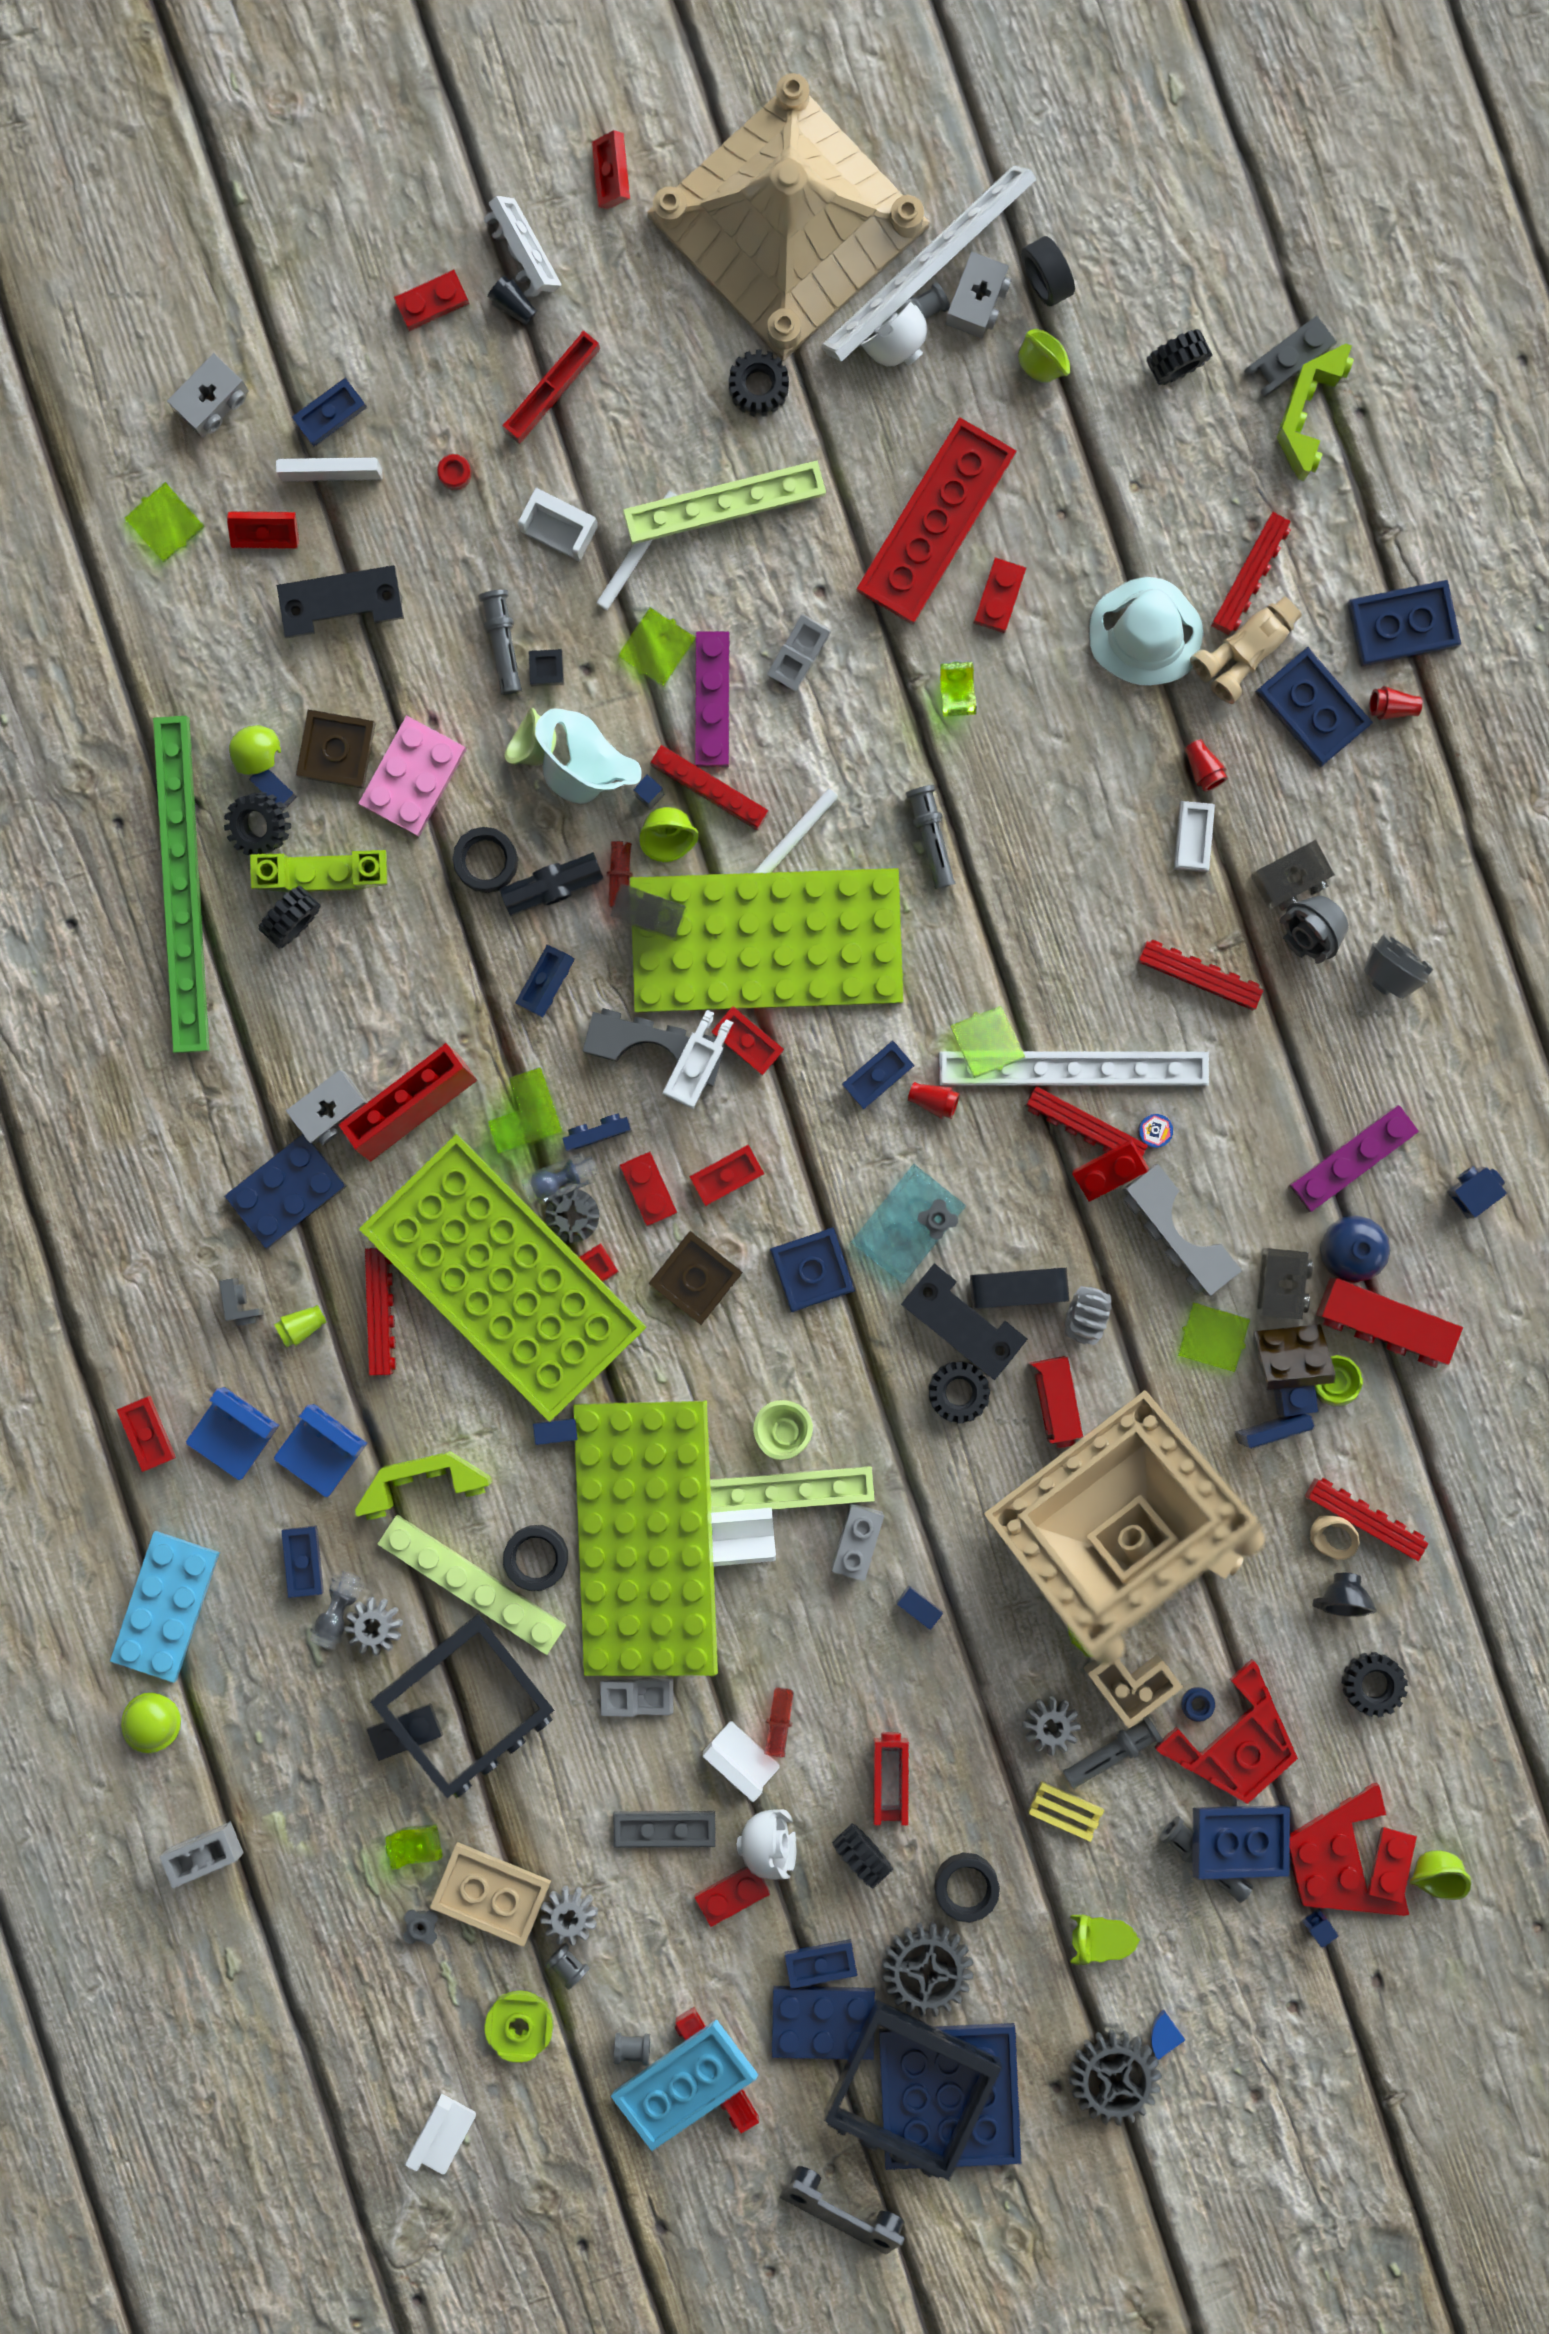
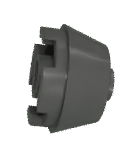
M1321 895L1291 904L1280 919V923L1284 924L1287 931L1283 939L1289 948L1300 958L1304 955L1314 958L1315 964L1322 963L1324 960L1333 958L1337 954L1349 928L1348 920L1342 909L1334 901Z
M1383 934L1377 943H1372L1364 972L1374 980L1371 984L1381 993L1387 996L1389 993H1392L1404 999L1428 983L1426 979L1433 971V967L1426 961L1420 963V959L1412 953L1413 950L1397 939L1389 938Z

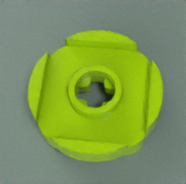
M523 1990L511 1991L499 1996L489 2009L485 2020V2036L489 2045H492L501 2058L516 2063L530 2061L537 2054L541 2053L548 2046L554 2028L553 2016L547 2001L532 1992ZM517 2018H522L524 2023H527L529 2029H524L521 2035L516 2034V2029L510 2027V2022H515Z

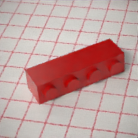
M445 1043L341 1122L339 1127L354 1149L371 1162L478 1080L461 1056Z
M1329 1278L1316 1312V1316L1324 1318L1322 1324L1340 1332H1342L1343 1327L1350 1328L1356 1331L1355 1338L1371 1344L1374 1343L1375 1339L1388 1343L1386 1350L1405 1356L1407 1351L1419 1355L1418 1362L1433 1368H1437L1438 1363L1450 1364L1463 1330L1462 1326L1338 1278Z

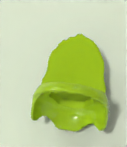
M1085 1914L1070 1916L1071 1919L1077 1922V1926L1072 1932V1945L1077 1951V1956L1070 1960L1072 1964L1087 1965L1091 1961L1120 1960L1131 1955L1140 1942L1134 1929L1121 1920H1109L1103 1917L1091 1918Z

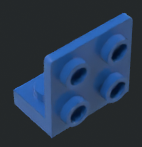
M226 1387L216 1389L209 1399L212 1402L211 1406L186 1440V1444L237 1480H241L280 1425Z
M311 1404L306 1406L299 1416L301 1418L300 1422L276 1453L274 1460L324 1497H328L368 1443L321 1408Z

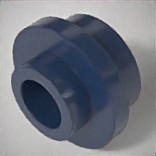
M1193 1687L1184 1693L1181 1699V1709L1190 1720L1196 1722L1205 1721L1214 1713L1215 1699L1207 1689ZM1201 1698L1203 1699L1202 1708L1198 1710L1193 1709V1700Z

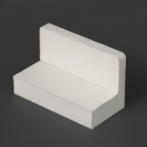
M772 1508L712 1513L714 1566L776 1560Z
M729 1722L703 1751V1757L752 1802L761 1795L763 1786L779 1769V1764L733 1722Z
M441 2094L405 2165L418 2171L422 2163L441 2174H445L472 2125L476 2113Z

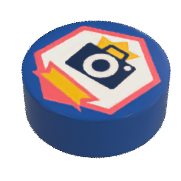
M1149 1115L1139 1125V1138L1151 1148L1165 1146L1173 1136L1172 1123L1164 1115Z

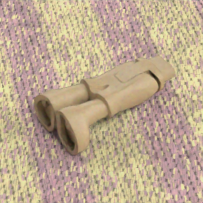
M1284 596L1276 604L1270 603L1265 609L1254 614L1233 636L1226 638L1224 644L1212 653L1206 650H1199L1190 657V662L1197 675L1204 682H1209L1233 658L1237 663L1213 681L1210 687L1219 698L1229 704H1234L1242 694L1239 684L1250 672H1255L1258 664L1284 642L1288 634L1293 631L1294 623L1302 617V613Z

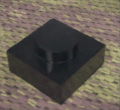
M562 649L528 651L531 687L565 685Z

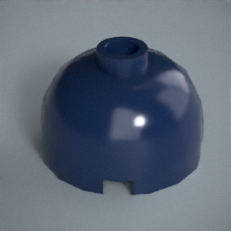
M1361 1216L1343 1217L1330 1224L1323 1241H1321V1258L1327 1270L1339 1279L1351 1283L1369 1281L1380 1274L1388 1263L1391 1251L1389 1238L1383 1228L1370 1218Z

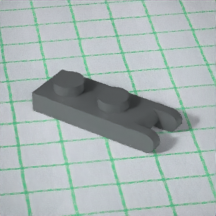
M1315 316L1249 365L1244 372L1247 376H1250L1258 369L1270 383L1260 391L1265 398L1298 374L1303 364L1329 351L1335 346L1337 341L1320 318Z

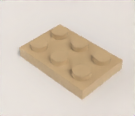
M457 1842L430 1909L524 1947L551 1880Z

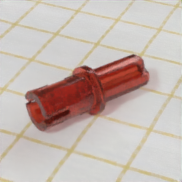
M623 841L610 842V871L606 872V876L609 877L608 906L613 909H626L628 906L629 878L633 877V873L630 872L632 843L625 842L623 844Z
M776 1687L774 1689L770 1718L766 1719L769 1727L764 1754L769 1756L785 1757L788 1729L793 1725L790 1722L794 1692L789 1688Z

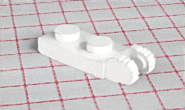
M708 1010L705 1012L696 1032L692 1033L663 1091V1095L694 1109L723 1050L722 1045L733 1022L726 1019L720 1026L714 1043L703 1038L707 1028L710 1027L713 1021L714 1013Z

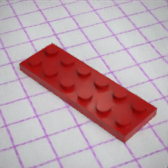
M959 417L856 588V592L914 625L1015 457L1017 450Z

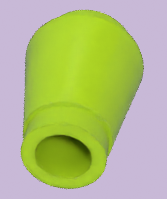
M316 1305L312 1308L280 1317L281 1321L275 1323L274 1326L287 1348L293 1344L295 1347L319 1329L321 1325L327 1323L319 1306Z

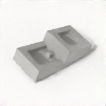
M802 614L788 640L779 651L767 675L797 691L828 639L831 630Z
M626 1679L600 1682L601 1716L634 1717L637 1714L671 1715L674 1713L673 1679Z

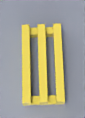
M1043 1781L1040 1782L1028 1810L1029 1815L1090 1842L1093 1838V1832L1099 1824L1100 1816L1102 1817L1104 1813L1103 1808ZM1044 1792L1092 1812L1093 1815L1089 1818L1043 1797ZM1039 1804L1087 1825V1828L1084 1830L1037 1808Z

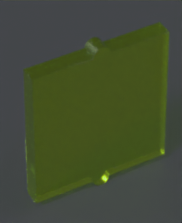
M166 482L150 496L142 497V503L124 517L163 563L180 548H187V542L205 527Z
M649 607L619 652L618 657L636 668L639 675L645 674L664 687L696 637L678 626L675 619L669 620Z
M1002 1006L981 1014L974 1012L972 1017L950 1026L973 1078L994 1070L1001 1072L1003 1067L1025 1059V1054Z
M1193 1302L1187 1325L1182 1327L1184 1335L1178 1356L1235 1372L1241 1350L1246 1348L1244 1340L1250 1319Z

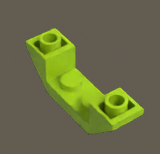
M1345 343L1303 364L1296 376L1276 438L1299 480L1304 481L1310 471L1315 473L1322 457V453L1317 452L1321 440L1300 434L1307 417V413L1302 412L1305 401L1311 402L1318 382L1336 387L1341 377H1348L1354 360L1349 357L1352 348L1350 344Z
M386 850L352 851V855L288 857L284 853L250 855L251 889L290 892L291 889L301 886L307 892L362 890L388 885Z
M451 1451L385 1466L377 1473L357 1505L355 1514L356 1517L366 1515L367 1520L387 1516L386 1510L394 1506L388 1482L391 1480L394 1486L413 1482V1475L426 1473V1478L447 1474L445 1468L450 1467L455 1492H465L466 1497L485 1493V1487L492 1484V1479L490 1475Z

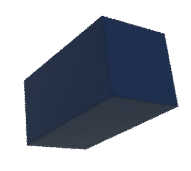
M269 769L259 774H253L249 778L262 792H267V796H276L275 803L283 802L285 807L280 809L282 812L297 797Z
M648 774L633 789L635 797L650 810L664 796L663 788Z
M574 1418L533 1423L535 1445L578 1440L576 1419Z
M909 1585L896 1601L898 1606L929 1630L934 1627L943 1615L941 1609Z
M1317 1909L1302 1920L1321 1948L1339 1937L1320 1909Z

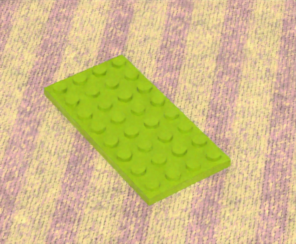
M899 868L630 877L635 1013L731 1009L732 1006L736 1009L904 1002Z
M455 1134L359 1228L395 1267L549 1422L647 1328L458 1134Z
M707 1400L575 1404L574 1419H576L578 1440H575L584 1676H715L718 1674Z

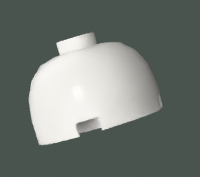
M909 299L861 343V346L869 356L884 366H896L902 362H905L908 366L923 353L920 347L927 336L926 320L919 308Z
M767 1810L757 1813L748 1820L744 1826L742 1836H739L737 1839V1852L739 1856L743 1857L744 1863L749 1870L761 1878L788 1879L790 1876L786 1873L787 1870H794L796 1835L795 1832L788 1835L786 1822L793 1821L787 1810Z

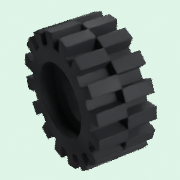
M1195 329L1194 331H1187L1185 334L1182 333L1175 339L1168 340L1165 345H1160L1157 347L1158 350L1152 351L1147 356L1146 361L1157 384L1166 385L1169 382L1176 381L1178 378L1185 377L1189 372H1194L1197 367H1201L1205 364L1204 362L1209 361L1213 354L1201 330Z
M756 349V354L752 355L750 351L745 352V357L742 359L739 356L735 360L736 365H732L730 369L729 393L732 396L734 405L740 406L741 412L745 414L747 410L750 412V416L756 417V413H761L762 417H765L767 412L772 411V413L778 411V406H783L785 403V397L788 396L789 391L788 370L786 365H782V360L779 357L775 359L770 351H767L766 355L762 354V349ZM754 372H763L770 377L772 386L767 393L755 395L746 387L747 378Z
M255 792L234 800L235 803L229 805L227 809L231 812L225 813L224 819L229 820L230 823L224 825V830H231L232 835L227 836L229 842L237 841L233 846L237 851L244 849L243 854L245 855L266 854L280 848L284 844L282 841L288 839L290 834L285 831L291 829V823H285L284 819L289 818L290 815L288 811L282 813L280 809L285 807L282 801L275 803L276 796H267V792ZM253 811L261 813L266 821L267 831L262 837L254 835L250 830L248 816Z
M297 886L291 889L289 894L286 893L280 901L278 900L275 903L273 909L267 912L268 915L263 917L258 930L278 949L283 948L286 944H290L294 938H297L303 929L305 930L308 927V923L312 922L315 918L314 916L320 911L321 905L305 889Z
M962 1361L950 1362L938 1368L939 1370L933 1374L928 1386V1397L933 1409L942 1418L950 1422L964 1423L975 1420L977 1416L984 1412L983 1410L989 1403V1382L983 1372L974 1365ZM955 1379L966 1380L971 1385L972 1396L964 1405H954L947 1399L946 1388Z
M1371 1652L1369 1655L1362 1653L1359 1659L1354 1657L1350 1661L1352 1663L1350 1667H1345L1344 1672L1346 1676L1342 1677L1341 1683L1344 1684L1342 1690L1344 1695L1347 1696L1348 1702L1357 1710L1367 1716L1372 1717V1715H1376L1377 1717H1384V1713L1391 1715L1395 1712L1393 1708L1396 1706L1400 1708L1402 1706L1401 1699L1402 1697L1406 1698L1408 1693L1405 1691L1408 1681L1404 1678L1406 1674L1394 1660L1377 1652ZM1371 1672H1380L1387 1680L1385 1692L1378 1697L1367 1696L1362 1688L1363 1679Z
M853 1823L832 1841L833 1847L842 1856L844 1862L871 1889H874L893 1871V1867L885 1855Z

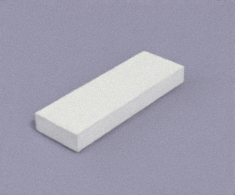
M376 458L276 460V472L282 481L382 480V467Z

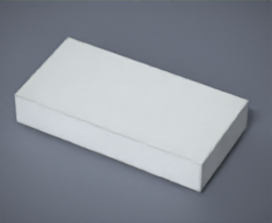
M1180 802L1174 869L1200 872L1209 871L1215 804Z

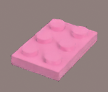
M406 715L358 804L419 837L465 754L466 747Z

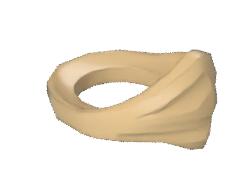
M1319 1516L1314 1521L1310 1530V1540L1314 1547L1322 1554L1336 1560H1346L1355 1555L1360 1544L1358 1532L1349 1521L1342 1517ZM1329 1525L1344 1529L1352 1539L1351 1546L1344 1550L1332 1547L1323 1534L1324 1529Z

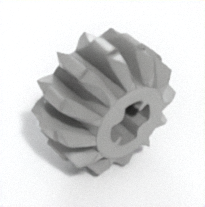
M1081 1286L1073 1295L1072 1302L1069 1304V1310L1066 1314L1067 1318L1064 1323L1065 1335L1076 1342L1085 1345H1095L1102 1338L1107 1321L1110 1318L1109 1313L1112 1308L1110 1295L1093 1287Z
M374 1597L367 1599V1607L359 1601L354 1605L357 1613L349 1612L346 1616L354 1624L346 1626L344 1632L348 1634L355 1633L356 1636L349 1641V1644L353 1646L360 1641L362 1643L359 1650L361 1654H365L369 1646H371L373 1655L378 1656L381 1646L385 1650L390 1651L393 1648L390 1639L398 1641L401 1638V1634L392 1628L401 1627L403 1620H392V1617L399 1610L397 1607H393L389 1612L386 1611L387 1599H382L378 1607H376ZM369 1619H371V1622L375 1620L380 1622L381 1626L377 1629L379 1634H376V1630L371 1633L367 1629V1626L370 1624Z
M1054 1696L1049 1697L1048 1706H1045L1041 1699H1037L1036 1705L1040 1710L1036 1712L1032 1708H1027L1026 1713L1033 1720L1022 1722L1023 1728L1031 1730L1025 1735L1027 1742L1037 1740L1034 1746L1037 1752L1043 1750L1047 1744V1753L1050 1756L1054 1755L1056 1745H1059L1063 1753L1067 1752L1068 1749L1064 1742L1066 1740L1073 1744L1077 1742V1738L1070 1731L1081 1730L1079 1723L1071 1722L1078 1716L1075 1709L1067 1711L1069 1703L1065 1699L1060 1702L1058 1707H1056L1057 1702ZM1052 1719L1055 1723L1060 1721V1724H1056L1058 1729L1055 1732L1051 1733L1049 1729L1043 1730V1727L1047 1728L1045 1723L1047 1720Z
M567 1885L563 1886L562 1897L557 1892L552 1891L549 1895L551 1902H543L541 1907L547 1914L541 1916L540 1923L550 1925L545 1932L548 1937L556 1932L558 1933L556 1941L558 1945L563 1943L564 1937H569L570 1945L574 1946L577 1942V1935L581 1939L587 1940L589 1938L587 1929L596 1928L597 1922L591 1917L598 1914V1908L594 1906L588 1907L593 1901L592 1895H587L583 1899L580 1898L582 1893L581 1887H577L574 1895H570L569 1887ZM568 1909L575 1912L571 1921L564 1920Z

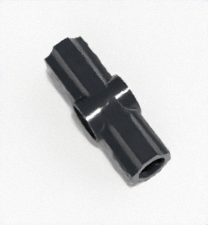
M592 852L562 865L555 863L533 872L531 877L500 888V892L509 915L514 916L542 904L547 906L563 901L572 896V893L604 881V877L595 854Z

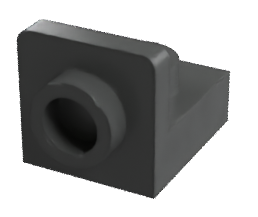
M238 1278L219 1281L225 1321L235 1320L236 1326L256 1323L255 1316L264 1315L263 1308L243 1311V1304H247V1295L244 1284H239Z

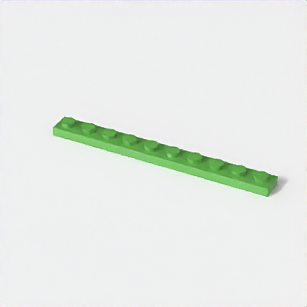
M187 715L153 718L173 1053L210 1051L190 719Z

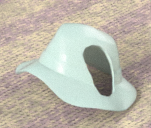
M1151 577L1137 578L1109 592L1096 604L1089 626L1090 647L1098 663L1115 676L1138 685L1164 684L1182 678L1192 669L1193 665L1190 662V657L1200 650L1203 639L1202 621L1195 608L1189 603L1182 592L1170 582ZM1129 605L1114 628L1107 631L1103 624V615L1107 612H1119L1122 608ZM1182 623L1190 626L1193 631L1187 644L1183 640Z
M550 709L538 720L536 724V738L544 749L543 775L551 790L563 799L584 804L595 799L603 790L616 789L622 785L637 784L641 780L639 763L620 754L610 745L595 723L587 716L574 711ZM557 723L562 724L567 735L570 761L566 766H563L551 753L553 732ZM615 780H620V781H621V782L611 783V782H614Z

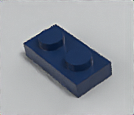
M345 377L293 415L292 419L311 445L315 447L364 411L367 406Z
M547 944L515 1003L543 1018L563 980L568 975L575 958Z
M892 1040L843 1082L842 1086L864 1110L915 1065Z
M619 1113L600 1119L601 1125L588 1129L587 1124L568 1130L569 1136L562 1138L565 1149L570 1152L631 1132L632 1128L627 1117L620 1118Z
M317 1525L281 1530L288 1598L323 1594L324 1587Z
M851 1939L784 1952L791 1989L858 1976Z

